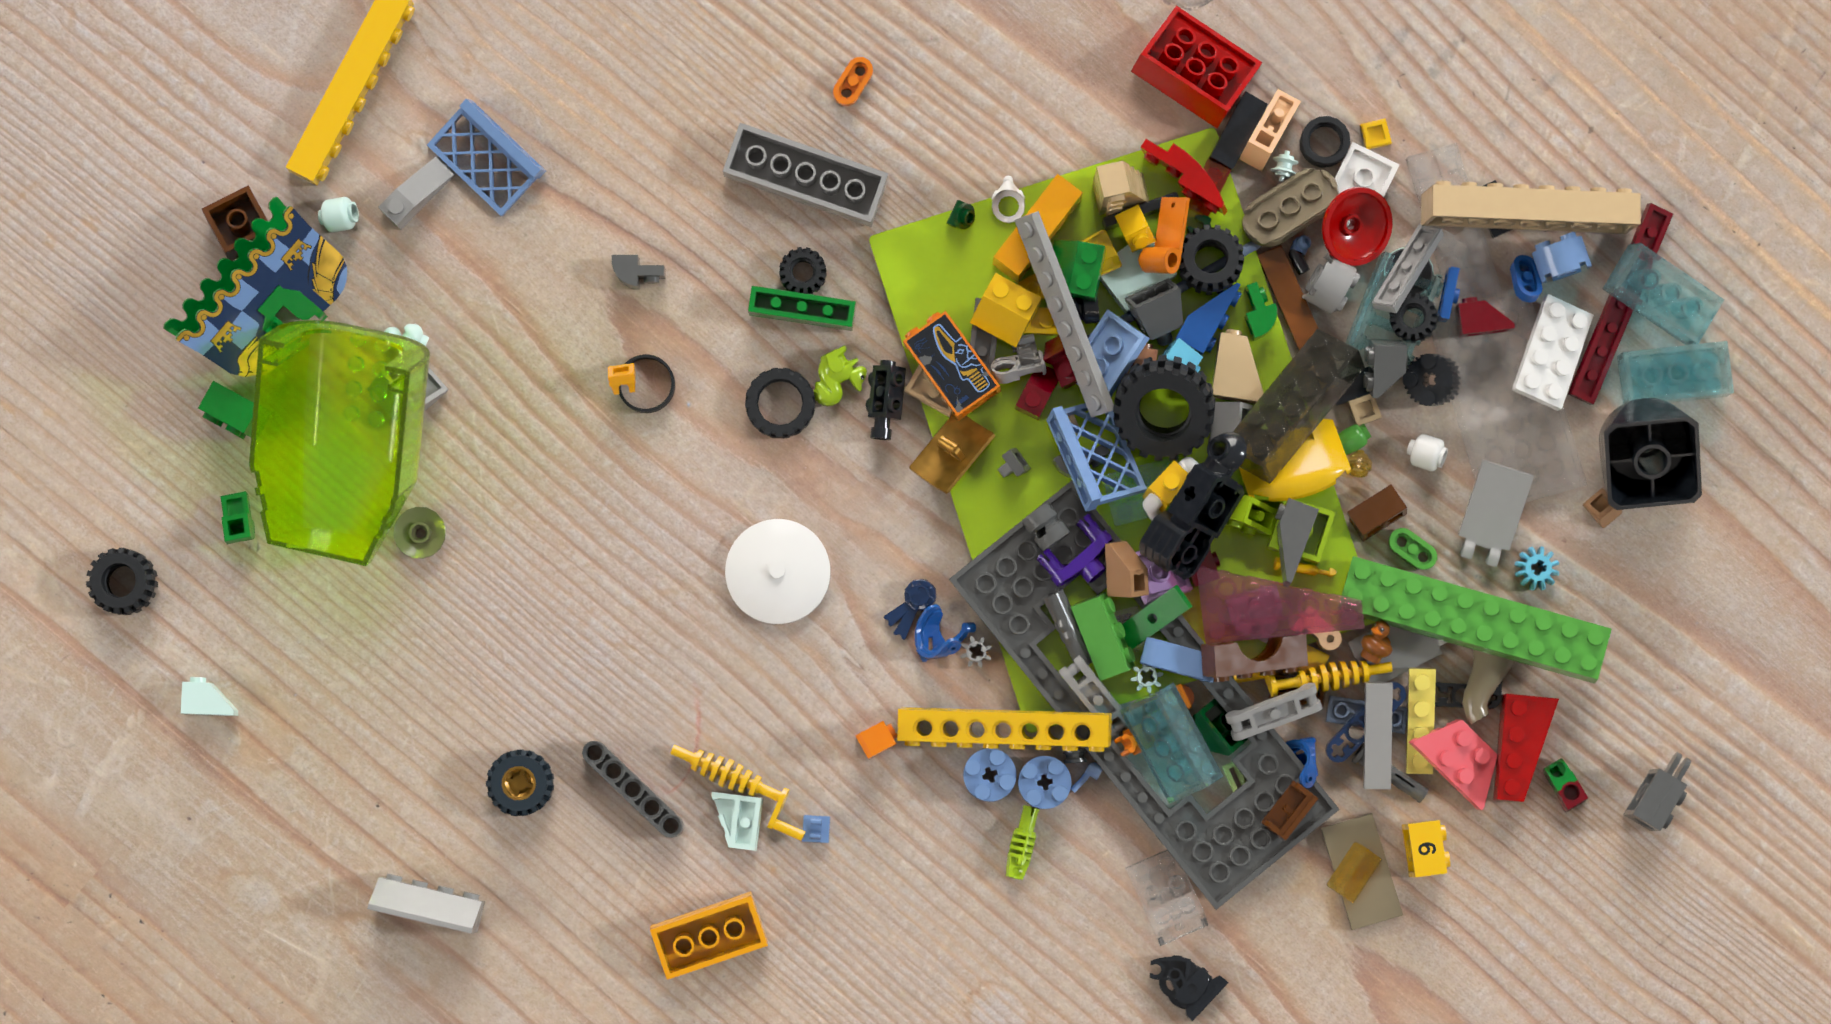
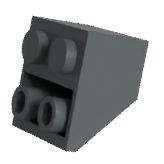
M1370 339L1369 346H1365L1364 360L1369 367L1368 372H1364L1363 386L1373 398H1379L1406 373L1407 345L1402 340Z

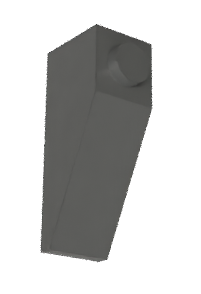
M1291 498L1287 500L1285 505H1279L1275 519L1279 520L1276 528L1282 580L1285 587H1289L1293 581L1319 511L1317 508Z

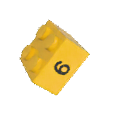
M1440 820L1402 824L1409 877L1446 874L1447 868L1451 867L1449 852H1445L1443 841H1447L1445 825H1441Z

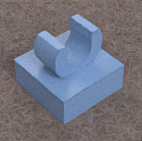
M804 815L803 831L806 833L802 842L829 843L830 816Z

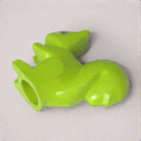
M845 345L820 357L821 361L818 368L820 381L815 383L813 392L816 401L823 406H834L840 402L843 395L840 383L846 380H850L857 391H862V383L866 378L867 369L864 366L853 367L858 362V359H846L844 353L847 348Z

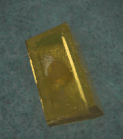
M1354 842L1327 882V886L1351 903H1354L1382 859L1365 846Z

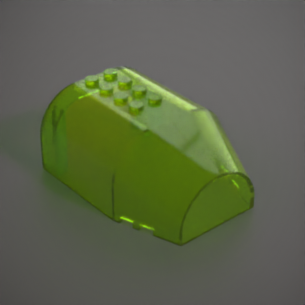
M302 320L284 323L259 338L249 467L251 473H255L257 482L255 493L256 496L260 495L263 510L260 514L267 544L362 566H367L372 562L418 480L430 351L425 345L408 337L323 320Z

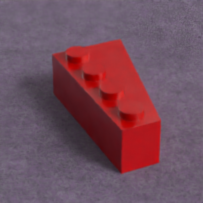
M1502 694L1493 800L1524 802L1559 701L1558 698Z

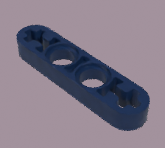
M1394 681L1391 682L1393 683V689L1395 690L1397 687L1400 689L1398 691L1400 697L1397 700L1393 698L1392 713L1406 699L1405 688ZM1365 705L1326 744V755L1333 762L1345 761L1364 742V733L1362 737L1354 739L1349 735V728L1353 724H1360L1364 729ZM1343 734L1350 742L1354 743L1351 748L1348 744L1342 748L1344 752L1342 756L1338 754L1335 756L1331 755L1333 753L1332 745L1336 744L1339 746L1344 742L1340 738Z

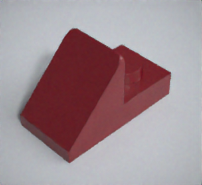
M1058 335L1045 343L1043 360L1053 366L1061 388L1068 389L1077 384V381Z

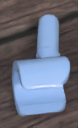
M1095 762L1090 763L1082 777L1071 787V790L1075 793L1088 780L1089 776L1097 780L1103 771L1101 767Z

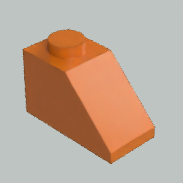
M884 721L855 736L870 760L895 746L896 742L894 739L897 738V733L891 723L885 725Z

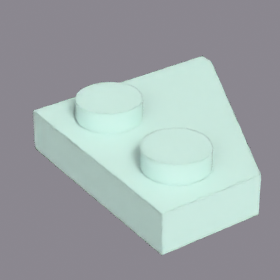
M712 792L711 796L715 801L728 847L757 851L763 798Z

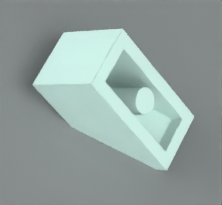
M190 677V682H182L181 714L238 716V710L213 683H206V678Z

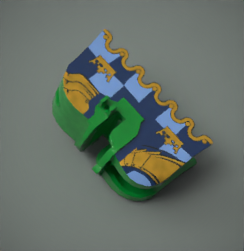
M273 197L268 204V209L272 213V218L269 221L262 218H256L252 221L251 229L255 233V238L251 241L245 238H239L235 241L234 249L238 253V258L234 261L227 258H222L218 261L217 269L221 274L220 279L215 281L210 278H204L201 280L199 286L204 295L203 299L197 301L193 298H187L184 300L182 309L186 313V318L183 321L170 318L163 325V329L175 335L176 340L205 356L228 373L242 377L260 375L267 371L279 360L289 344L293 345L301 339L275 316L282 306L299 319L309 320L311 317L316 316L323 322L328 317L324 311L337 300L344 290L347 281V265L343 256L310 227L292 206L286 207L278 197Z

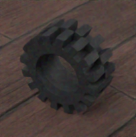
M797 247L794 251L792 249L789 251V254L784 255L782 263L780 262L779 275L781 282L791 292L813 295V292H818L825 283L827 276L826 265L822 256L817 251H812L811 248L806 247V249H802V247ZM800 262H806L813 268L812 277L804 282L798 281L793 276V268Z
M1408 293L1398 312L1389 313V320L1393 331L1406 342L1416 343L1418 340H1421V342L1425 341V338L1427 336L1430 337L1433 330H1436L1438 316L1434 303L1427 296H1421L1420 293H1415V295ZM1412 308L1421 310L1424 314L1422 324L1418 327L1407 326L1403 321L1407 310Z

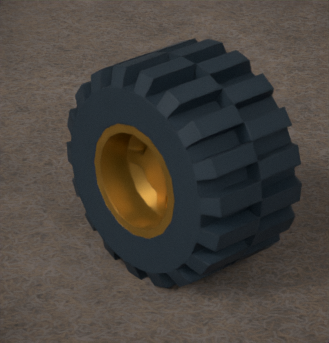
M524 749L510 751L492 763V767L488 770V779L486 781L487 794L492 799L493 805L501 809L500 811L505 814L508 813L511 816L530 815L543 808L547 801L550 800L551 793L554 790V774L551 772L549 763H546L541 755Z

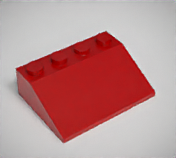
M1176 5L1141 52L1131 72L1218 129L1263 62Z

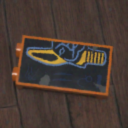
M946 311L942 314L937 312L926 320L927 324L922 328L915 327L905 335L906 339L903 340V344L951 408L956 419L960 421L1001 392V387Z

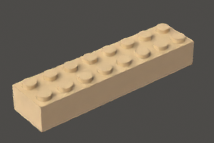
M1436 181L1435 184L1421 195V226L1627 234L1641 224V193H1632V189L1628 188L1617 189L1616 192H1606V188L1603 187L1591 188L1590 191H1581V187L1568 186L1565 187V190H1555V186L1542 185L1539 186V189H1532L1527 184H1515L1513 188L1503 187L1501 183H1489L1487 187L1477 186L1476 182H1463L1460 186L1451 185L1450 181Z

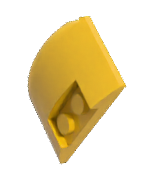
M1307 419V423L1261 436H1257L1254 433L1244 438L1247 451L1239 471L1248 496L1255 498L1254 494L1269 497V501L1274 502L1287 501L1289 498L1293 500L1304 498L1335 485L1336 479L1344 471H1346L1347 475L1351 472V467L1332 419Z

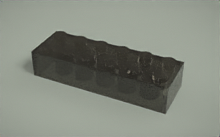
M1317 329L1234 429L1233 432L1240 434L1247 446L1246 457L1240 468L1271 483L1365 368L1359 350Z

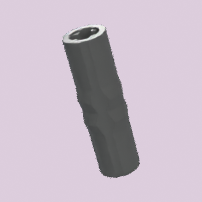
M1063 588L1055 589L1044 595L1042 598L1072 660L1080 655L1088 665L1092 663Z

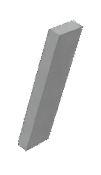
M1418 225L1373 299L1372 305L1374 309L1392 313L1398 312L1442 239L1444 233L1441 228Z
M1365 682L1364 789H1391L1393 683Z

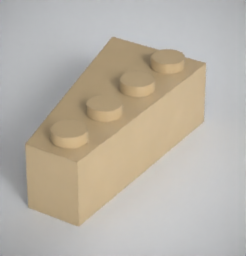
M1124 161L1097 166L1092 186L1099 215L1106 214V216L1149 201L1142 172L1139 173L1138 170H1134V167H1130Z

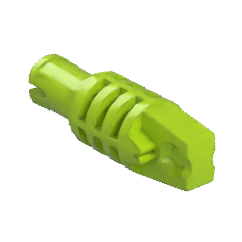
M1026 805L1022 807L1019 827L1013 830L1007 855L1006 876L1018 880H1023L1031 861L1036 840L1034 828L1040 810Z

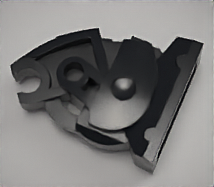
M1173 955L1172 957H1163L1150 961V965H1159L1161 972L1158 975L1150 973L1149 978L1159 980L1161 991L1168 996L1169 1000L1176 1007L1185 1009V1015L1191 1022L1229 983L1220 975L1212 979V976L1208 974L1204 967L1201 968L1195 965L1191 959ZM1166 981H1170L1173 987L1172 991L1167 987Z

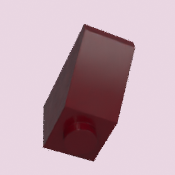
M1477 297L1461 299L1462 303H1458L1455 307L1459 338L1511 332L1515 329L1513 321L1487 301H1478Z
M1046 366L1045 375H1043V372L1032 373L1015 406L1016 410L1039 420L1058 383L1054 369Z

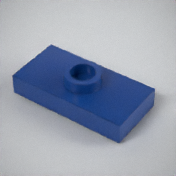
M1451 266L1446 270L1437 312L1438 321L1446 323L1450 319L1452 304H1457L1460 289L1456 288L1460 268Z

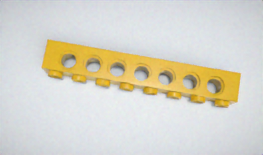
M901 707L898 709L897 741H905V746H920V742H931L932 747H946L947 742L957 743V747L972 748L973 743H982L983 748L989 749L999 748V744H1009V749H1025V745H1036V750H1052V746H1062L1063 751H1078V746L1088 747V751L1104 752V747L1111 745L1112 713ZM922 720H926L931 724L932 731L930 734H924L920 730ZM948 721H953L957 724L958 732L956 735H951L946 731ZM974 722H980L984 726V734L982 736H977L973 733L972 725ZM1000 723H1006L1010 726L1011 733L1008 737H1004L998 732ZM1030 723L1036 726L1037 735L1035 737H1028L1025 734L1024 727L1026 724ZM1058 724L1063 728L1064 734L1062 738L1052 736L1050 731L1052 725ZM1079 725H1085L1089 728L1090 736L1088 739H1082L1078 736L1077 728Z

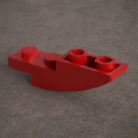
M1145 139L1140 147L1145 155L1143 158L1154 166H1157L1158 163L1166 167L1165 171L1176 179L1181 176L1178 184L1182 189L1181 193L1185 197L1190 198L1192 201L1196 198L1204 202L1203 207L1214 214L1217 211L1223 215L1227 213L1223 198L1213 180L1191 155L1174 143L1167 152L1148 139Z

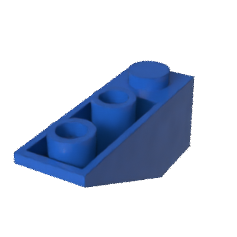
M1234 284L1189 314L1176 339L1180 338L1201 356L1205 351L1210 353L1217 340L1213 337L1216 329L1222 330L1229 318L1225 314L1229 305L1235 307L1242 294L1238 292L1241 284Z

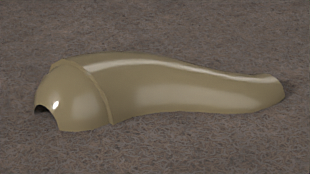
M1473 650V668L1462 702L1466 718L1471 725L1489 715L1488 702L1497 686L1506 677L1516 661Z

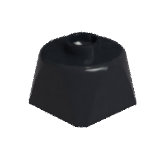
M1657 398L1631 400L1616 408L1606 418L1599 433V453L1607 500L1611 507L1616 510L1687 504L1695 503L1701 497L1699 423L1675 405Z

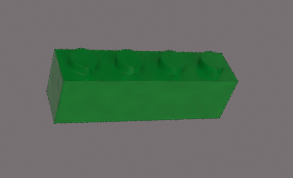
M752 286L748 313L749 316L853 331L856 301Z

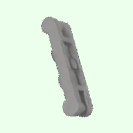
M1079 655L1073 659L1074 663L1069 667L1064 666L1059 670V673L1091 713H1112V720L1117 716L1120 718L1111 727V738L1115 740L1120 736L1119 733L1126 727L1128 729L1131 728L1135 723ZM1082 671L1084 676L1076 681L1073 676Z
M1307 683L1296 690L1241 710L1228 712L1225 717L1227 723L1231 724L1233 740H1243L1322 710L1321 701L1316 697L1317 688L1315 683ZM1306 698L1307 703L1301 706L1299 700ZM1248 719L1250 725L1242 726L1241 721Z

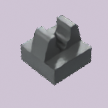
M1015 447L1002 455L1006 463L997 470L1003 478L1013 472L1018 477L1029 471L1031 467Z

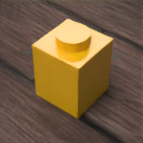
M1139 204L1115 215L1132 253L1156 242Z

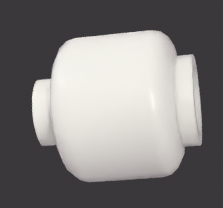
M1420 434L1416 440L1411 439L1407 448L1411 464L1427 471H1435L1438 467L1442 468L1448 453V448H1445L1443 440L1426 434Z

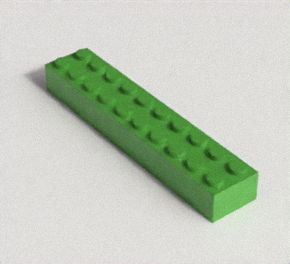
M1355 556L1352 557L1338 607L1339 612L1374 622L1382 620L1392 627L1594 684L1599 678L1612 630L1608 627Z

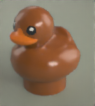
M1382 620L1375 622L1371 628L1372 634L1364 635L1361 640L1363 650L1360 656L1375 664H1379L1382 658L1389 656L1393 651L1390 639L1387 637L1390 632V626Z

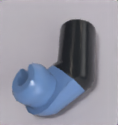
M1306 235L1297 237L1289 250V258L1298 275H1302L1310 270L1304 258L1308 248L1311 246V239Z

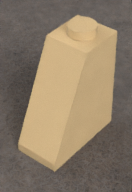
M1226 329V333L1221 332L1219 335L1212 380L1213 397L1262 405L1265 396L1248 337L1241 335L1242 332L1239 330Z

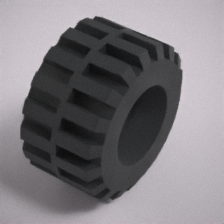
M1208 224L1204 225L1202 229L1197 227L1184 238L1178 270L1180 271L1181 279L1186 281V285L1189 288H1195L1197 293L1203 291L1206 292V295H1212V292L1220 294L1224 289L1230 288L1234 282H1237L1244 263L1242 244L1239 245L1238 237L1236 235L1232 236L1229 229H1220V225L1210 227ZM1204 247H1215L1225 255L1226 265L1221 271L1216 273L1204 272L1195 263L1196 253Z
M112 548L107 553L102 552L99 554L97 561H92L90 565L93 568L91 571L88 570L86 575L90 577L89 581H86V587L90 588L88 594L90 598L95 600L94 603L97 606L102 607L107 612L118 615H132L131 613L133 612L138 613L142 611V607L149 606L150 598H154L156 595L154 588L158 587V582L155 581V577L158 575L157 571L152 568L154 565L146 559V556L131 549ZM127 566L135 574V586L128 595L117 597L110 590L109 580L117 568Z

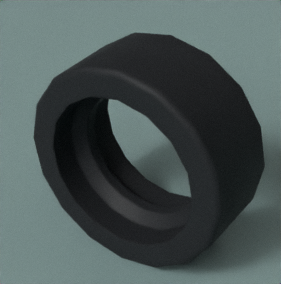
M1331 116L1317 117L1311 120L1303 129L1299 140L1300 151L1304 158L1312 165L1321 168L1332 167L1340 163L1346 156L1350 146V133L1345 124L1337 118ZM1320 127L1332 128L1340 137L1338 151L1328 157L1317 155L1310 147L1311 134Z

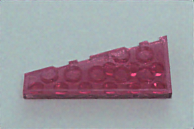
M1200 566L1197 571L1206 644L1365 628L1362 600L1331 593H1320L1308 588L1285 587L1280 582L1237 575L1224 570L1209 569L1206 566Z

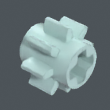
M1142 664L1143 668L1141 669L1133 667L1132 669L1137 675L1131 678L1130 681H1137L1139 684L1136 689L1137 691L1142 687H1146L1149 694L1153 684L1156 687L1161 686L1157 682V677H1161L1163 673H1157L1154 667H1148ZM1149 670L1152 672L1151 678L1153 682L1148 681L1144 684L1141 681L1143 677L1140 673L1141 671L1146 673Z

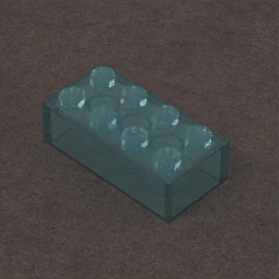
M1642 243L1627 246L1603 287L1604 291L1685 345L1699 344L1724 301L1722 297Z
M1727 341L1622 352L1617 356L1623 404L1641 398H1657L1673 403L1728 397L1734 393Z
M1174 682L1135 700L1119 710L1169 804L1200 791L1223 777Z

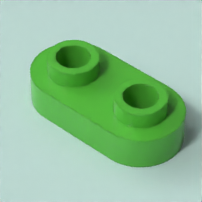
M1399 528L1390 534L1388 539L1389 548L1418 570H1427L1435 565L1437 552L1434 547L1406 528ZM1398 537H1403L1406 540L1405 546L1401 547L1397 544ZM1423 552L1427 555L1426 562H1421L1418 559L1419 553Z

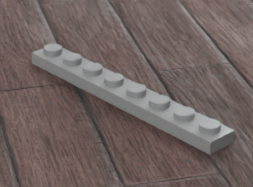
M1039 211L1018 218L1014 221L1090 416L1094 417L1108 413L1113 410L1114 404Z

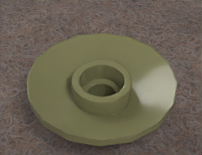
M414 507L406 510L399 516L394 525L393 536L397 547L405 555L424 559L433 556L441 549L445 541L446 528L443 519L437 512L427 507ZM419 529H424L426 532L423 538H418L416 535Z

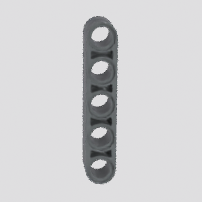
M590 741L585 744L582 751L585 761L662 835L674 838L683 832L684 823L681 817L608 747L599 741ZM597 745L602 749V756L594 761L590 759L588 752L592 746ZM611 764H618L621 768L620 776L615 779L610 778L607 773L608 767ZM631 782H637L640 786V793L635 797L629 796L626 791L627 785ZM650 800H655L659 804V811L655 815H649L646 812L645 806ZM670 818L677 820L679 825L678 830L672 834L668 833L664 827L666 820Z

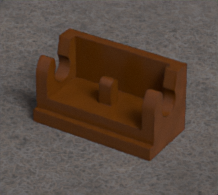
M1392 484L1349 510L1347 515L1350 518V523L1364 542L1407 515V506Z
M1292 781L1261 823L1283 841H1286L1319 798L1298 782Z

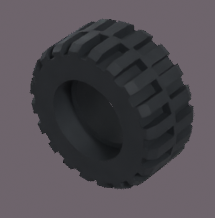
M1159 355L1156 361L1149 357L1143 360L1142 365L1136 363L1131 367L1130 373H1125L1122 377L1114 400L1115 427L1119 428L1118 434L1122 440L1127 439V447L1132 451L1136 448L1139 449L1140 456L1147 458L1148 454L1155 456L1154 461H1162L1163 457H1169L1170 461L1178 460L1179 454H1183L1186 457L1192 454L1194 447L1199 449L1204 443V438L1209 436L1215 412L1213 388L1211 383L1206 382L1207 376L1203 371L1197 372L1195 370L1196 365L1190 361L1185 365L1181 363L1182 358L1174 356V361L1167 360V355ZM1170 389L1186 399L1189 404V414L1187 419L1177 426L1168 428L1158 427L1149 423L1142 416L1139 409L1140 401L1145 394L1152 390Z

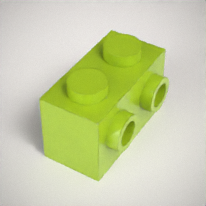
M1243 495L1226 525L1241 529L1240 532L1251 536H1256L1257 532L1272 535L1276 523L1277 509L1251 496Z

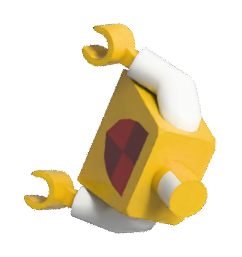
M1185 457L1180 462L1174 460L1145 491L1142 496L1144 498L1143 508L1151 522L1155 516L1164 512L1171 505L1173 498L1179 492L1188 473L1195 464H1199L1191 457Z

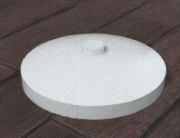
M784 519L766 520L749 527L732 545L726 560V583L735 603L750 617L767 624H788L806 617L822 602L830 583V562L822 542L805 526Z

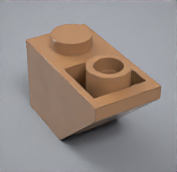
M1127 541L1105 543L1107 596L1132 598L1149 595L1148 568Z

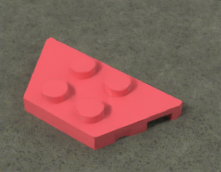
M1461 719L1454 720L1445 727L1436 728L1420 738L1410 740L1409 743L1477 810H1483L1498 755Z

